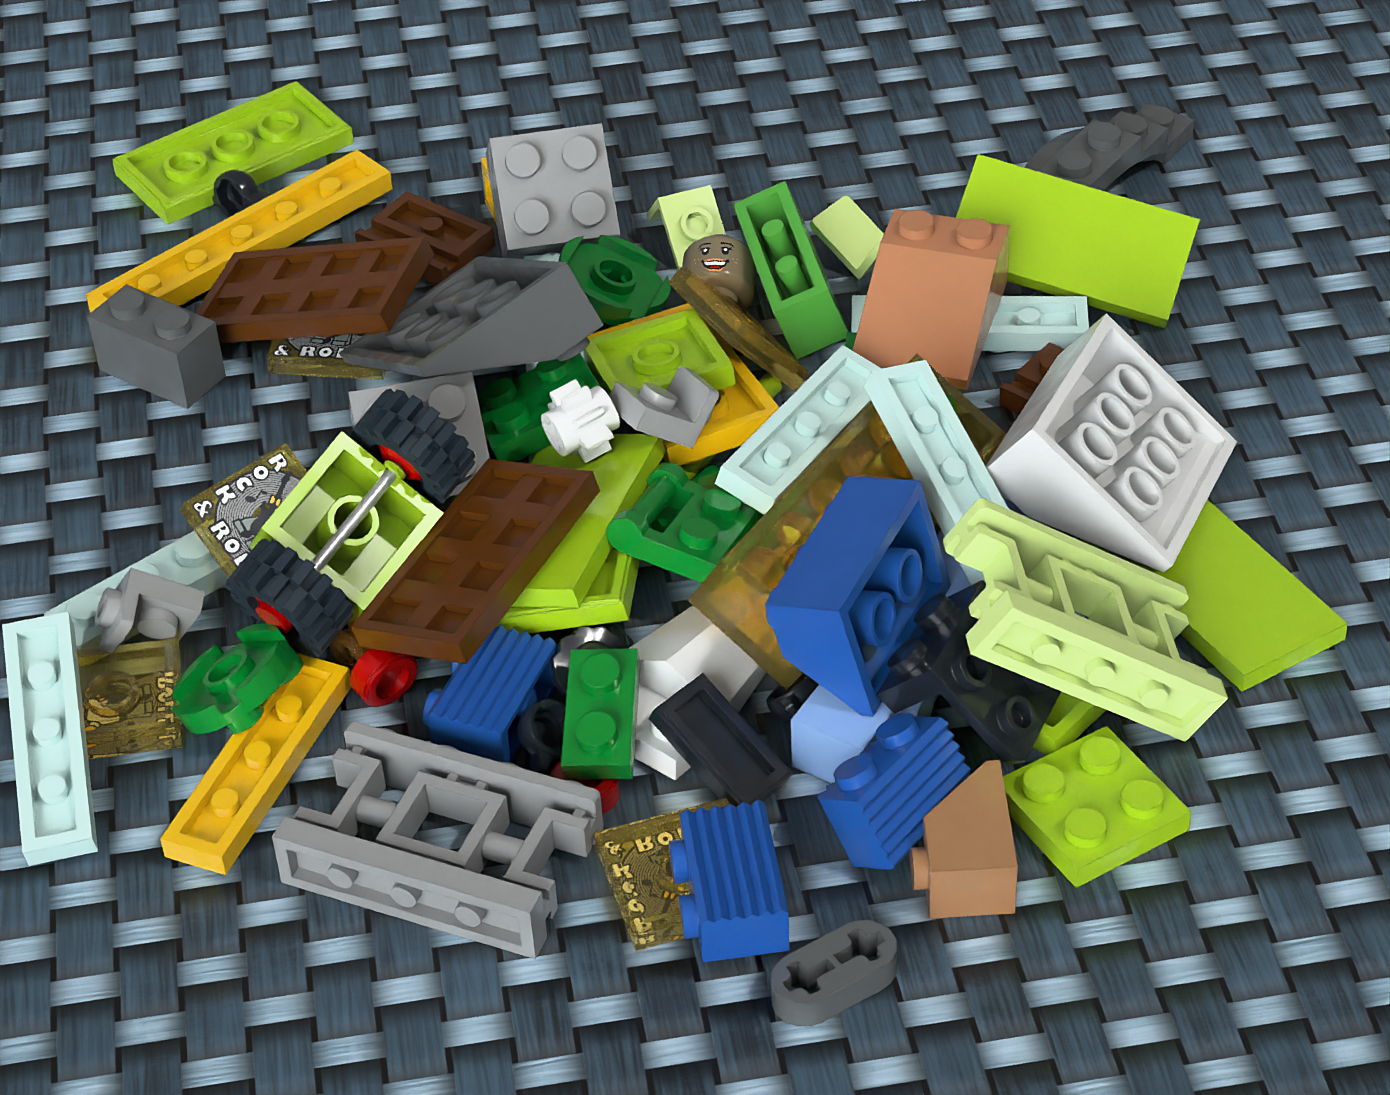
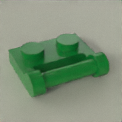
M665 462L658 465L649 475L647 489L629 510L620 511L611 520L606 529V536L613 548L622 553L711 587L755 528L759 511L745 504L724 489H711L690 481L682 467L675 463ZM666 505L680 510L663 533L649 528L650 524Z

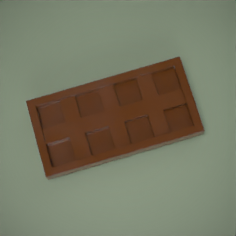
M425 236L234 252L195 313L216 322L219 343L225 344L239 341L269 339L279 341L285 338L314 336L325 338L333 335L390 332L433 258L434 253Z
M487 459L423 540L420 541L353 623L351 629L359 646L467 664L600 492L593 471Z

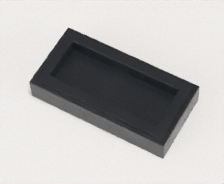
M704 673L657 706L648 718L725 806L730 803L737 807L743 801L749 805H752L756 800L763 802L784 786L793 775L789 768Z

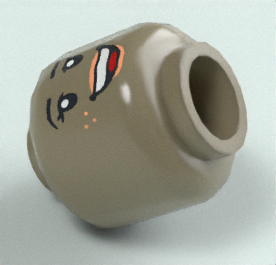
M715 234L693 242L685 250L682 263L680 295L683 296L684 304L694 301L695 304L709 312L720 322L730 320L735 315L743 313L752 304L755 291L756 266L749 247L742 241L725 234Z

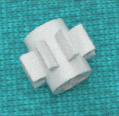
M575 379L549 393L553 402L548 404L550 410L541 415V422L547 438L561 456H566L570 453L574 456L580 454L586 463L612 449L609 440L614 438L612 431L620 427V420L612 400L603 388L595 386L589 389L587 385L581 388Z

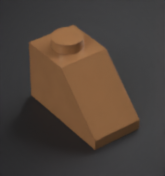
M1000 760L985 761L923 817V847L910 848V869L913 890H926L929 919L1015 914L1018 864Z

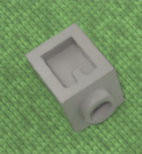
M681 366L678 368L667 390L649 382H644L642 388L638 389L616 381L609 397L618 415L635 430L693 448L703 427L711 417L712 410L719 398V392L696 372Z
M130 568L116 589L107 587L99 601L95 615V624L103 627L99 650L112 654L131 628L138 629L140 633L149 638L170 639L179 642L201 614L205 591Z

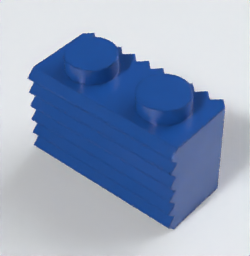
M502 625L494 628L467 664L453 662L452 676L443 689L434 688L430 692L424 706L423 723L426 727H429L431 743L448 745L459 751L501 763H515L516 755L521 752L522 748L518 738V722L521 714L535 701L552 699L554 690H558L552 682L553 672L550 664L552 656L557 652L556 643L550 637L543 640L538 634L531 637L526 631L519 634L514 628L507 631Z
M909 713L889 718L877 728V741L868 744L869 749L860 752V755L840 764L833 774L835 782L826 785V791L817 794L818 800L853 867L893 870L907 856L910 848L915 847L923 839V817L970 776L971 768L964 763L966 757L958 752L960 745L952 740L954 734L947 729L949 723L943 718L916 717Z
M756 800L752 805H749L743 801L737 807L729 803L723 809L715 805L709 811L700 807L694 813L686 809L680 814L681 839L669 841L670 863L674 884L687 882L689 888L688 895L679 896L680 918L684 939L698 938L702 962L789 951V912L765 803Z

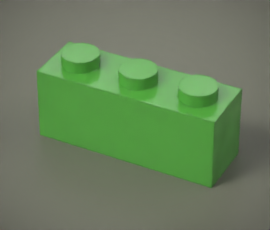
M786 181L734 203L735 212L771 309L796 360L845 339L848 329L808 228Z

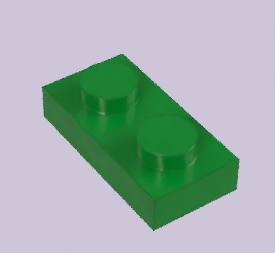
M637 648L570 650L561 768L565 780L633 779L641 664Z

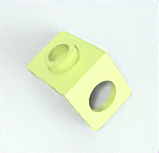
M711 185L658 197L646 213L649 222L663 220L676 267L681 271L685 250L693 242L715 234L726 235Z
M843 196L813 218L810 222V228L858 280L874 269L879 245L884 233L849 196Z

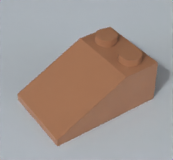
M894 209L879 245L853 351L880 368L926 360L940 386L967 390L1007 284L1010 226L988 223L977 218L961 219L934 215L923 210L908 211Z

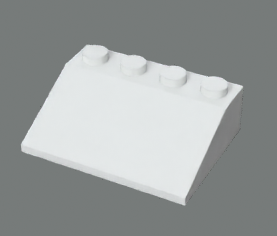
M1106 313L1057 356L985 467L1002 497L1013 502L1029 518L1164 573L1173 566L1237 441Z

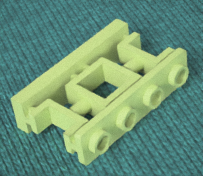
M984 498L976 500L943 538L945 552L954 556L956 561L982 571L986 582L985 589L969 605L971 616L979 619L966 634L971 655L1184 742L1228 699L1221 679L1208 674L1206 669L1185 661L1179 656L1174 639L1189 624L1187 615L1178 611L1189 599L1183 585ZM1074 611H1076V612H1078V613H1080V614H1083V615H1085V616H1088L1089 619H1086V618H1084V617H1082V616H1079V615L1075 614Z

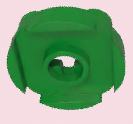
M600 235L597 244H581L584 236L575 237L563 247L557 262H567L602 323L607 324L609 328L663 310L670 294L671 283L668 276L662 282L661 277L655 272L659 262L646 250L624 239L607 235Z
M263 622L247 626L235 632L242 641L241 643L233 646L225 653L215 644L187 668L175 684L172 692V697L179 705L171 706V708L188 731L194 734H205L227 726L233 734H237L249 729L262 717L264 713L262 703L279 686L292 680L301 671L303 661L277 625Z

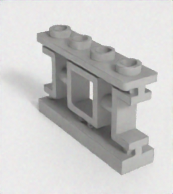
M352 721L344 732L346 749L338 748L332 757L337 786L348 788L333 813L329 815L300 806L294 814V819L285 816L272 835L281 883L536 959L547 940L545 919L547 917L553 918L558 909L555 880L539 875L554 848L587 857L592 849V845L599 843L604 834L599 791L573 780L558 779L522 769L512 763H501L459 751L448 745H437L398 734L387 728H376ZM386 786L405 791L398 804L379 799ZM429 812L474 825L458 852L413 839ZM510 821L532 827L525 840L504 835ZM363 823L382 828L375 839V843L355 837ZM488 860L510 866L503 877L504 880L480 874Z

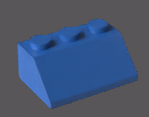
M848 476L833 501L825 508L822 518L805 544L799 548L794 561L777 587L771 591L765 603L767 621L774 630L783 658L860 715L874 717L882 701L876 694L891 670L887 666L888 660L898 647L909 640L917 624L914 622V616L917 611L933 596L939 593L946 595L951 586L921 481Z

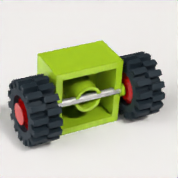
M391 388L386 389L353 427V431L350 433L351 438L341 431L261 527L250 544L252 550L226 580V588L231 591L230 596L232 599L242 604L240 609L247 616H253L258 620L256 624L265 622L266 624L277 625L295 651L299 653L303 651L310 657L321 656L346 624L350 627L443 515V512L435 505L437 503L441 505L445 502L475 464L473 460L475 458L474 451L467 448L469 442L466 438L456 435L454 432L457 428L450 421L444 422L438 417L440 412L432 406L429 409L425 408L420 398L412 395L409 399L405 391L396 389L394 392Z

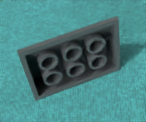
M478 256L404 307L390 332L379 334L367 333L343 349L339 354L345 363L429 377L555 359L564 361L583 351L590 344L587 337L602 327L603 323L567 262Z

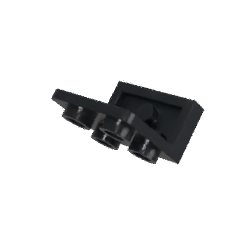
M981 580L948 597L944 593H939L921 606L914 616V622L917 624L909 640L898 647L889 658L887 666L891 670L876 695L895 714L941 694L1005 763L1013 765L1027 758L1061 691L971 655L966 634L979 619L971 616L969 605L986 587V583Z

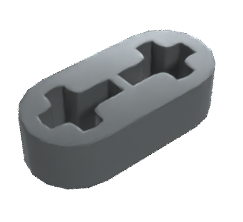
M856 920L844 924L784 956L775 964L771 972L772 1007L776 1015L784 1022L795 1026H813L834 1017L886 988L892 983L897 973V940L894 934L882 923L872 920ZM859 952L861 954L852 958L853 953ZM877 955V959H876V960L869 961V960L867 959V958H870V957H873V956ZM799 984L802 987L791 991V986ZM817 987V992L808 994L806 991Z

